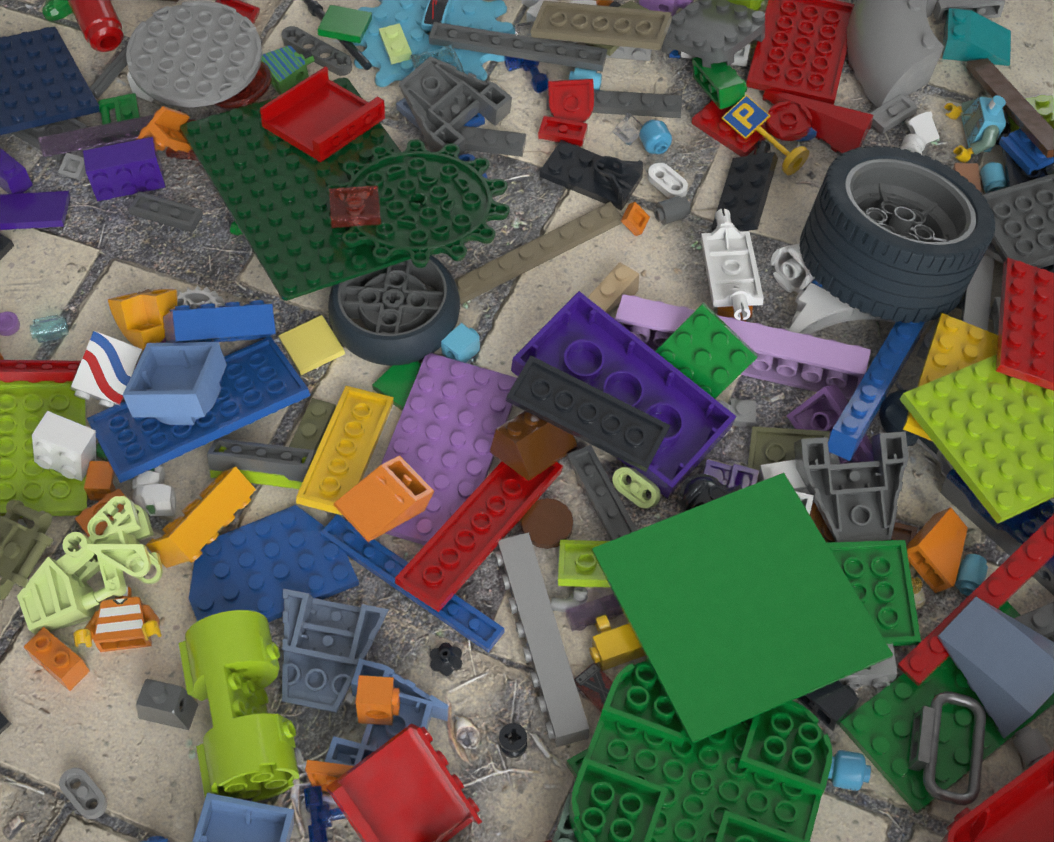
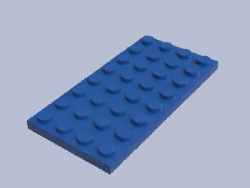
M269 336L224 357L227 366L219 382L221 390L211 410L206 413V416L197 419L194 425H169L158 421L155 417H132L125 401L120 405H115L88 417L87 421L91 429L96 430V438L116 477L122 483L309 397L308 387L273 338Z

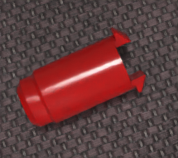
M67 0L84 38L94 50L108 52L116 49L124 39L122 24L110 0Z

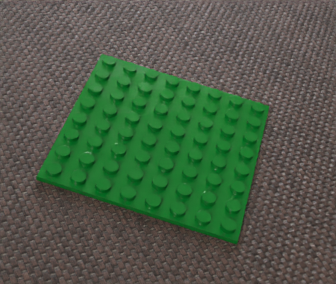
M785 473L778 474L592 548V553L692 744L893 656V653Z

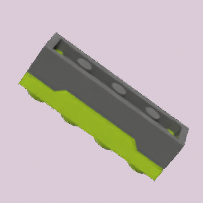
M218 438L214 440L207 453L210 478H217L223 471L237 467L250 483L299 490L314 458L315 450Z

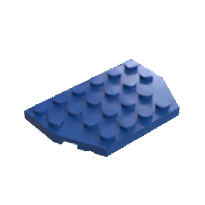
M294 505L219 535L212 543L205 544L201 549L203 553L194 561L189 601L197 622L205 617L221 612L249 610L263 614L269 623L283 617V589L309 593L313 598L324 600L358 586L359 581L347 554L338 548L336 544L331 543L320 535L325 526L297 505ZM330 531L331 535L340 540V538L336 534Z

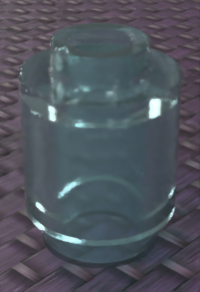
M52 315L33 319V324L30 325L31 336L33 339H37L39 343L61 339L64 335L69 334L65 316Z

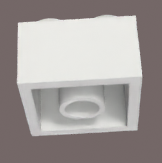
M47 411L32 434L34 462L44 469L58 471L66 478H75L80 481L84 479L89 462L96 459V430Z

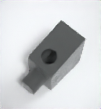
M151 679L144 681L136 703L139 719L185 730L190 729L198 707V703L192 696L187 694L185 688Z

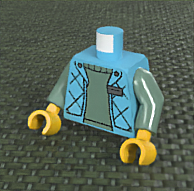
M998 95L993 98L982 96L963 102L958 107L953 103H947L944 106L946 110L951 111L945 115L953 120L957 119L961 112H963L961 118L969 148L966 149L960 145L953 150V153L957 155L955 158L958 161L966 163L970 160L973 153L977 155L981 152H991L1006 124L1002 109L1006 101L1003 97Z

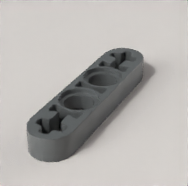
M289 26L283 29L281 35L284 45L292 46L298 54L309 50L316 64L322 67L326 66L329 71L339 76L348 75L352 71V61L347 54L298 27ZM306 44L314 45L312 48L309 49L303 48V46ZM323 53L331 54L327 58L320 57Z

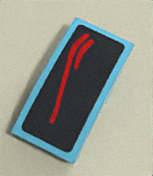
M429 0L421 23L422 30L431 31L434 22L446 24V19L450 16L453 0Z

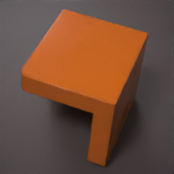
M109 461L89 462L84 489L90 500L101 501L106 494L116 490L113 484L114 471Z

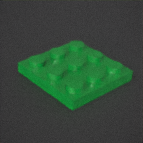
M704 302L655 351L714 399L758 358V354Z

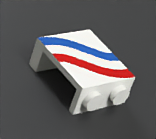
M93 331L71 386V390L75 391L74 395L85 400H89L90 397L100 400L99 405L106 408L120 405L123 393L133 374L142 349Z

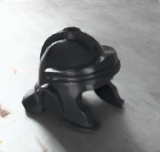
M697 474L688 477L684 481L680 490L682 499L678 502V505L682 512L741 490L742 487L741 485L727 488L726 484L723 485L717 478L711 475Z

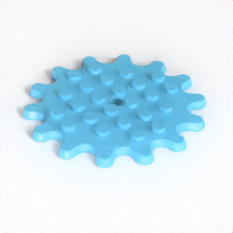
M379 0L382 4L378 7H360L358 9L372 12V20L361 43H352L355 46L365 47V50L361 53L369 60L373 67H377L380 70L375 76V84L379 87H386L397 80L402 81L430 56L457 67L458 71L467 75L472 73L476 75L477 79L482 81L487 79V72L482 67L485 62H503L508 58V56L429 44V34L427 33L431 31L422 30L421 27L429 0ZM453 0L450 16L447 17L446 24L515 34V28L511 23L496 20L507 12V6L504 1ZM400 23L412 52V59L391 65L381 40L379 29ZM355 59L354 65L359 69H364Z

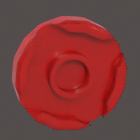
M791 101L779 102L768 111L771 117L766 120V127L768 132L775 138L783 141L800 140L811 129L812 116L810 111L799 103L795 105Z

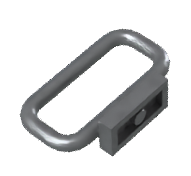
M944 691L933 698L930 707L923 706L914 714L908 769L920 771L924 769L923 783L927 792L932 797L943 802L962 806L973 803L979 795L986 714L982 705L970 696ZM945 703L967 707L974 714L968 790L964 794L942 789L935 782L942 706Z

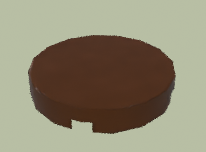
M549 498L537 500L521 519L523 534L529 532L532 545L538 548L551 549L559 547L560 540H567L572 534V513L565 504L558 500Z

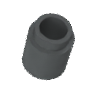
M676 196L658 202L654 209L656 220L663 225L684 219L686 215L691 213L689 201L685 196Z

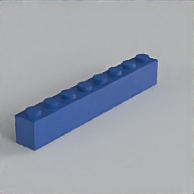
M902 321L895 323L833 427L828 441L829 452L848 461L851 460L881 408L883 401L886 399L918 343L926 322L902 323Z

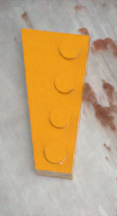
M237 467L223 471L199 494L202 498L201 500L198 498L188 504L182 510L184 516L178 517L172 523L169 522L162 529L165 534L155 540L152 538L145 546L151 552H156L160 555L161 563L166 568L188 561L190 563L194 562L203 553L201 549L205 544L212 543L219 536L217 531L235 519L234 513L249 504L251 501L250 496L256 489Z

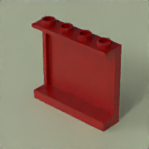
M325 66L261 107L260 114L262 127L319 162H322L384 120L385 106L384 100L378 96L367 102L329 80L328 68Z
M411 723L326 787L362 842H447L471 822H475L478 825L482 823L477 815L480 811L471 797H465L461 791L464 788L463 783L456 774L451 775L446 768L449 764L441 751L434 750L430 744L433 738L425 727L420 728Z

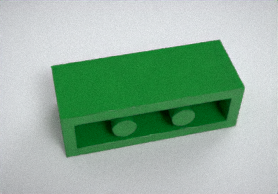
M692 58L693 78L719 109L736 105L745 96V92H747L745 80L738 76L734 68L732 69L730 65L727 66L726 62L712 63L711 68L703 67L701 58Z

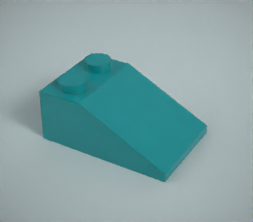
M949 8L944 25L942 59L967 62L988 58L994 65L1010 66L1011 30L972 10Z

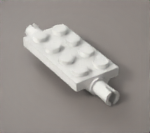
M722 209L715 213L716 229L712 233H701V244L713 307L733 306L734 317L737 320H741L740 313H742L743 320H746L750 317L748 306L763 305L764 299L749 231L740 232L731 223L729 210L724 209L725 216H723Z

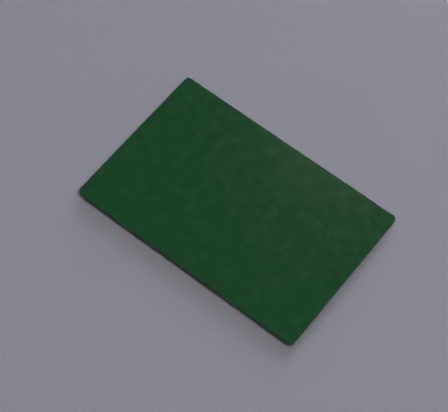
M344 77L333 80L334 83L362 98L348 78ZM278 96L217 115H211L200 120L190 121L180 126L181 133L282 300L288 301L411 259L408 255L397 254L386 263H378L373 257L375 246L361 244L354 248L347 247L343 242L342 236L351 226L346 224L333 225L326 218V212L329 209L342 204L341 201H334V199L329 197L326 192L327 186L332 183H346L351 180L343 171V164L345 162L371 163L374 160L371 153L372 148L378 145L386 146L395 153L401 152L380 122L322 162H319L262 127L260 108Z

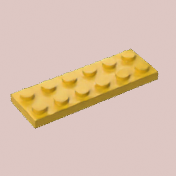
M345 386L296 496V504L342 515L334 506V502L363 479L392 409L394 397Z

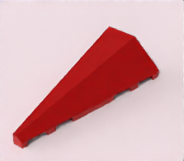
M765 90L762 100H768L774 105L779 102L791 101L792 104L798 105L799 103L805 106L812 116L811 127L817 131L815 138L824 140L831 145V149L834 152L839 151L842 154L862 147V143L871 128L874 116L873 114L775 90Z

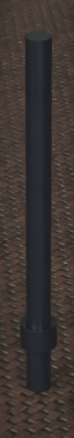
M302 0L308 6V11L322 21L326 13L319 2ZM338 39L365 70H369L372 67L369 60L352 42Z

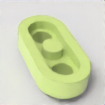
M621 467L615 471L613 485L616 490L640 508H651L658 504L661 496L660 490L656 484L633 467ZM627 475L631 477L630 484L626 482ZM647 490L651 492L650 499L646 497Z

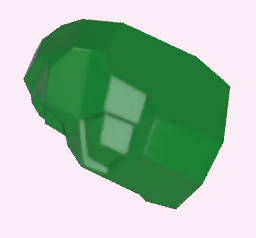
M46 0L42 8L44 17L49 21L63 19L73 13L67 0Z

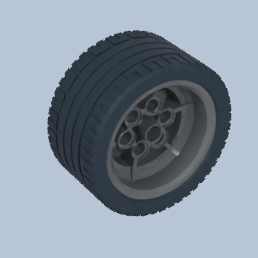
M865 146L841 154L829 166L802 230L799 246L803 262H805V266L812 277H815V280L826 291H829L832 296L839 298V301L849 304L854 309H859L862 313H869L873 317L878 316L881 319H890L894 322L919 323L920 321L927 322L938 319L942 313L948 314L956 308L994 237L996 226L993 211L979 189H976L973 183H969L967 178L961 176L956 170H952L948 165H943L936 159L933 160L929 156H923L921 153L911 152V150L890 148V146Z

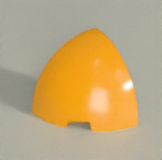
M158 289L148 293H131L108 299L116 324L131 344L144 351L147 343H160L165 338L163 317L177 306L176 289Z

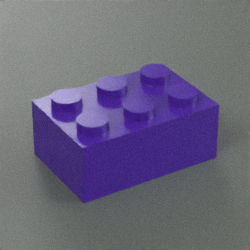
M153 137L83 150L86 174L97 201L138 193V191L146 192L166 188L163 167Z

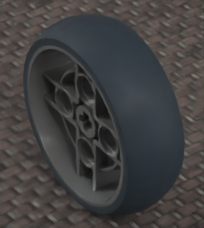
M432 255L424 268L415 267L410 259L333 285L328 301L329 320L340 342L350 352L363 360L389 366L413 363L437 351L441 347V341L454 330L460 312V295L456 282L443 263ZM423 283L432 287L435 291H427ZM350 318L361 319L368 330L358 326Z

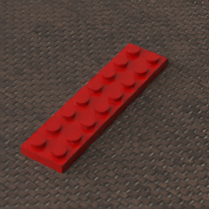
M501 461L395 577V584L439 612L497 547L498 542L504 539L561 474L563 465L556 462L528 481Z

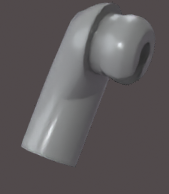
M575 587L574 592L567 599L552 597V610L575 613L586 604L588 600L587 589L585 587Z

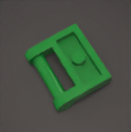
M136 93L98 101L103 127L101 136L104 141H113L115 137L139 133L142 130ZM111 109H115L116 112V126L111 125Z

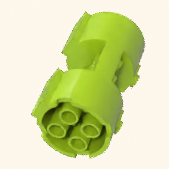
M249 610L226 611L199 620L186 631L185 641L179 643L187 694L200 701L208 699L213 728L204 735L203 744L196 746L205 798L207 793L237 799L252 798L253 802L277 796L294 786L293 780L299 779V771L294 751L296 747L294 724L291 720L278 713L270 714L267 711L266 704H268L269 699L263 688L270 685L277 678L278 670L280 669L278 662L280 652L277 645L272 642L268 620L263 614Z

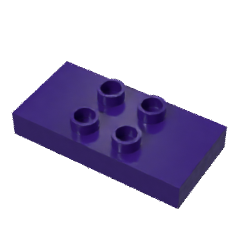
M580 291L512 359L511 371L516 376H519L529 357L533 356L669 424L670 428L647 472L619 459L626 466L633 467L656 484L660 493L667 499L726 435L737 417Z

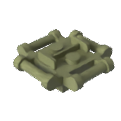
M12 499L7 503V513L4 517L0 516V600L8 596L14 584L21 588L27 586L29 582L27 580L46 547H50L54 541L45 535L52 522L51 514L24 506L23 502ZM20 516L34 521L33 528L30 529L17 523Z

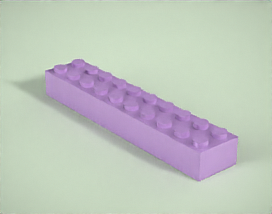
M623 294L615 320L656 351L695 310L684 306L678 307L661 301H651L638 296ZM717 315L758 354V358L740 375L818 392L825 386L837 384L846 399L850 400L866 373L871 349H866L859 345L839 343L831 339L817 338L809 334L790 332L783 328L777 329L763 326L760 323H750L733 317L728 318Z

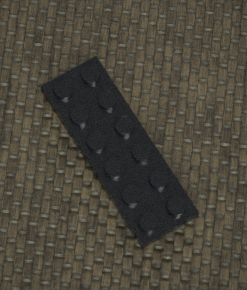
M533 356L529 357L506 397V401L645 472H647L670 428L669 424Z

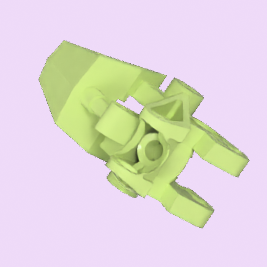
M115 496L89 521L87 529L90 537L80 532H72L64 538L62 545L66 554L57 561L47 557L31 577L27 586L17 595L29 631L36 635L45 627L49 632H53L90 620L96 612L95 606L100 604V601L112 595L120 597L126 593L127 587L123 571L146 584H154L160 580L163 574L160 555L156 552H148L147 547L139 542L154 535L146 510L135 505L125 496ZM119 504L124 505V509L121 512H118L117 506ZM108 514L113 516V521L108 517ZM106 521L108 526L104 530L103 535H97L95 532L96 525L99 522ZM151 565H155L157 568L155 577L146 579L144 576L149 572ZM101 571L105 587L95 592L87 581L97 572Z

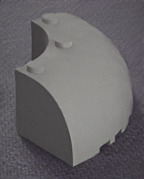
M856 0L846 31L847 55L849 63L855 71L854 76L856 80L861 82L864 87L863 92L876 108L881 107L900 94L907 96L929 83L944 48L932 32L927 20L932 15L937 0Z

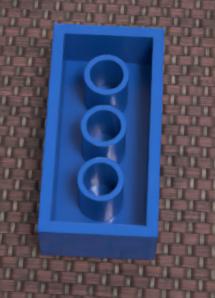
M264 300L250 301L249 304L240 306V302L225 303V306L215 308V304H202L195 309H190V305L175 306V309H171L170 313L163 317L166 343L257 340L276 334L273 304H265Z

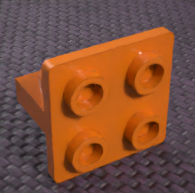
M162 106L161 109L155 112L153 119L140 131V135L136 140L153 137L157 150L163 151L166 147H170L174 151L180 150L188 153L191 147L180 132V126L185 124L190 117L186 113Z

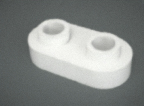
M655 163L650 166L648 180L654 187L669 199L676 196H686L688 183L682 176L665 163Z

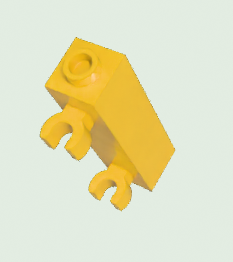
M606 615L595 618L598 635L592 636V647L589 648L593 662L599 663L602 671L646 656L630 624L611 629Z

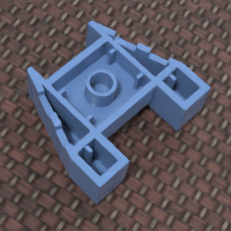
M359 658L351 682L352 696L356 697L359 675L393 677L394 687L399 688V716L393 717V726L367 724L361 743L333 736L325 762L355 766L411 723L420 728L425 727L428 730L431 717L448 721L449 706L433 695L430 696L417 688L416 684L410 680L400 677L390 667Z

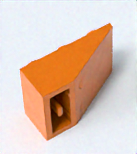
M399 455L377 467L334 502V506L367 542H370L424 512L434 490Z

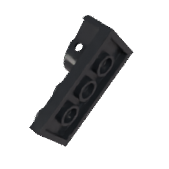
M561 140L541 168L540 177L604 204L611 202L616 209L622 211L643 178V162L641 160L622 161L611 156H600Z

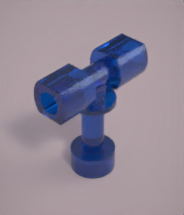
M504 56V63L509 72L520 68L530 72L533 77L531 85L535 92L541 93L548 89L549 79L547 75L540 73L537 68L539 61Z
M321 786L305 788L306 810L310 813L311 825L308 826L309 842H329L327 828L333 827V821L346 819L340 808L331 809L330 804H324Z

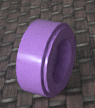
M9 311L0 313V335L10 336L15 334L20 328V321L16 314Z

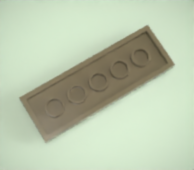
M544 0L531 28V35L534 38L661 50L672 15L671 12Z

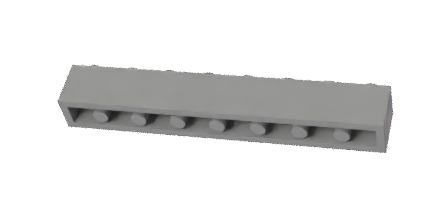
M529 532L501 539L498 542V551H494L498 567L503 566L505 574L501 575L504 589H510L512 595L511 598H508L512 614L517 613L519 619L518 622H515L518 636L525 639L526 646L522 648L526 663L531 662L534 671H530L533 687H539L541 696L537 697L541 713L546 712L549 722H545L548 738H554L556 747L589 739V726Z

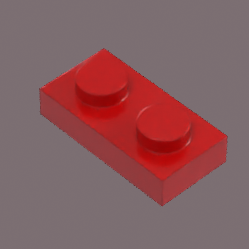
M544 116L538 132V139L555 142L563 140L583 147L588 124Z

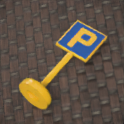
M745 95L722 119L745 140L755 131L759 132L786 156L782 163V171L787 176L794 174L808 159L809 150L804 146H798L789 152L761 127L771 116L749 96Z

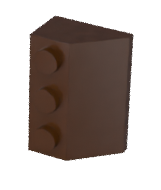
M524 411L496 428L490 453L529 481L577 448V443L574 435Z

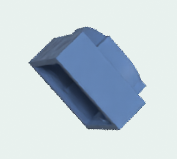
M219 342L147 343L123 393L132 417H155L158 421L169 425H194L197 419L205 417L217 400L221 390L219 382L227 366Z
M207 793L192 842H290L294 826V809Z

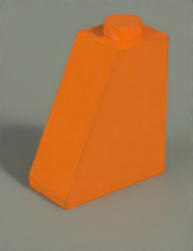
M951 507L934 514L906 546L909 562L934 593L955 585L968 529Z

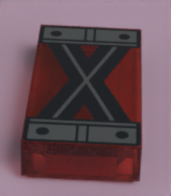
M594 662L574 678V681L583 694L602 712L613 681Z

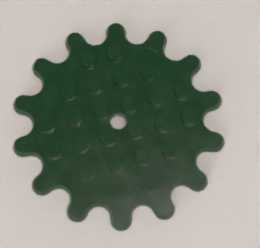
M418 139L410 140L407 143L406 150L400 153L392 152L383 145L375 146L371 151L374 157L371 163L345 162L343 164V171L351 180L346 183H332L326 188V192L331 199L337 198L340 201L338 196H344V205L331 208L326 212V218L329 223L351 226L342 236L345 245L350 248L361 244L375 246L373 257L378 263H386L397 254L410 256L413 265L417 268L426 267L432 254L444 253L454 261H461L467 254V248L464 243L468 241H479L484 244L491 243L496 236V232L486 223L491 220H505L510 213L508 205L493 200L494 197L505 193L508 183L503 179H487L483 177V174L487 172L490 166L489 160L480 157L472 161H463L458 157L460 147L452 143L445 145L437 152L426 150L424 142ZM370 194L367 200L369 204H364L356 225L349 213L348 196L356 195L354 198L355 202L358 195Z

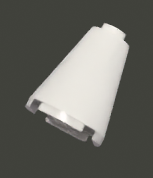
M799 244L781 247L773 253L771 266L774 265L776 270L773 275L779 285L786 291H796L799 293L801 289L805 290L808 284L815 279L806 268L805 262H803Z

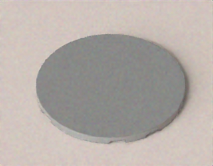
M184 1L182 5L166 6L152 13V17L145 22L142 21L135 28L127 45V64L136 85L153 99L179 107L208 106L231 98L242 91L253 80L262 60L261 40L253 23L247 17L237 13L236 9L212 1Z

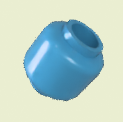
M649 120L644 123L640 130V140L645 150L650 154H662L667 151L672 143L671 133L663 121Z
M839 750L835 756H832L828 779H831L832 785L836 788L858 791L861 789L863 782L869 783L871 765H866L865 757L861 753Z

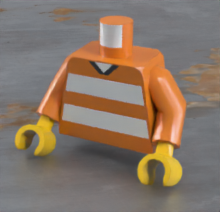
M126 586L127 590L123 596H115V599L102 601L99 610L94 613L86 627L74 632L75 647H78L81 643H86V647H92V640L100 652L152 646L151 635L157 634L158 637L162 636L159 629L160 619L149 605L142 603L140 597H132V589Z

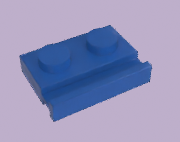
M1021 129L1000 139L999 145L1027 175L1031 174L1033 170L1037 171L1054 163V157L1046 158Z

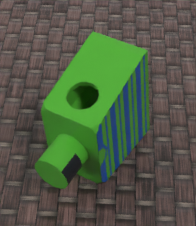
M285 46L263 54L259 68L262 75L277 93L281 95L309 77L307 65L314 62V57L309 50L298 54L292 46Z

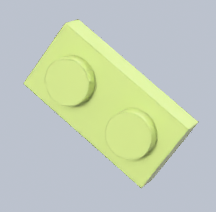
M400 23L379 29V34L391 65L412 59V52Z

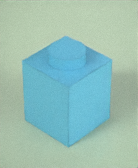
M461 323L441 341L442 355L460 362H468L480 351L479 334L473 328H468Z

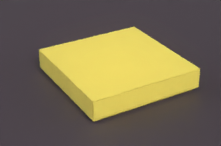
M322 315L278 335L281 344L300 375L345 354L343 347Z

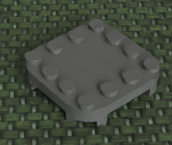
M697 0L672 16L662 45V52L668 55L673 50H678L701 58L703 67L711 68L712 63L726 62L727 66L734 63V54L751 41L757 40L762 42L764 40L765 13L749 9L743 5L730 3L727 0Z

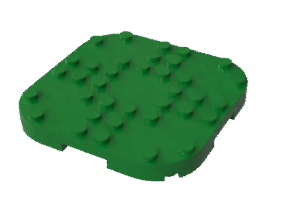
M646 657L644 662L627 665L620 671L611 685L570 797L569 819L572 830L579 842H810L821 797L825 791L832 764L830 738L828 734L824 735L822 729L817 724L819 720L813 713L799 703L790 701L692 744Z

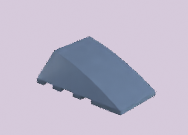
M283 589L284 639L282 650L284 651V664H282V702L337 713L351 686L359 658L365 659L389 609L365 604L357 607L316 599L309 593Z
M974 597L937 636L957 668L962 671L968 680L967 683L972 691H975L983 703V708L988 716L992 717L999 728L997 730L1003 738L1007 737L1030 718L1054 693V642L978 597Z

